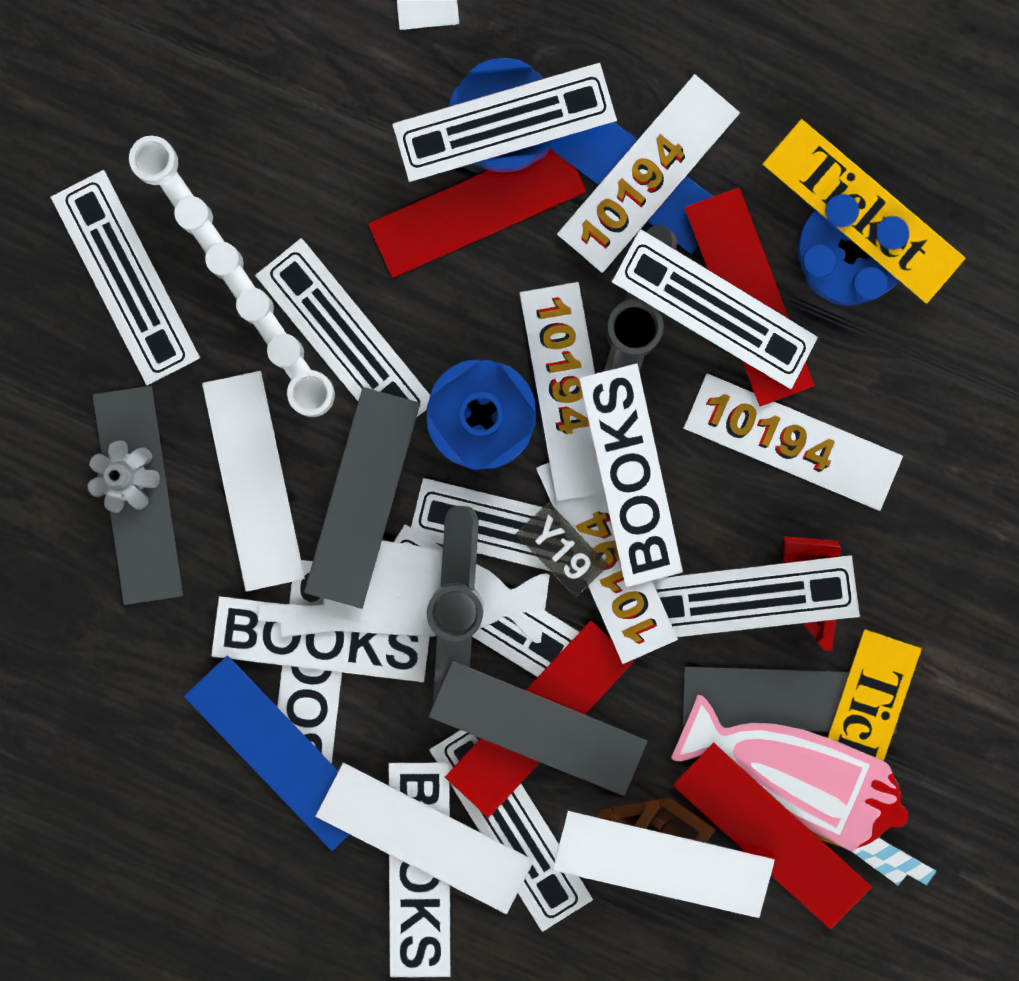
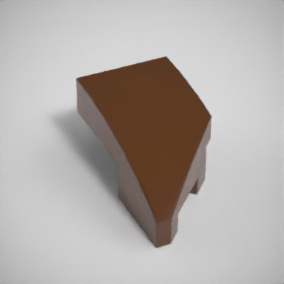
M672 798L602 809L596 816L597 818L703 843H708L716 831L713 826Z

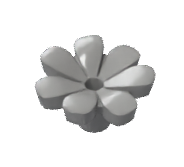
M122 440L114 441L108 448L109 457L96 454L90 460L89 466L98 473V477L92 479L87 484L88 490L94 497L106 495L104 505L112 513H119L123 509L125 501H128L136 510H141L149 503V498L143 491L144 487L155 488L160 481V475L157 471L145 470V466L152 460V453L147 448L140 447L131 454H128L126 442ZM119 472L120 477H119V479L117 480V479H116V474Z

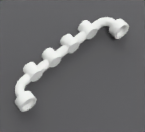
M146 136L136 141L129 153L131 169L142 181L151 185H160L175 207L174 214L178 224L194 235L206 253L205 261L209 270L225 281L237 299L236 308L240 316L249 323L254 324L267 343L269 359L276 366L284 369L291 379L287 389V397L292 408L307 417H317L326 413L331 408L335 398V391L331 381L322 373L309 368L303 359L304 349L301 343L293 336L286 334L273 314L274 306L270 297L262 290L255 288L243 270L241 254L231 244L224 242L212 224L213 214L210 208L201 199L193 196L178 174V157L175 150L166 140L158 136Z

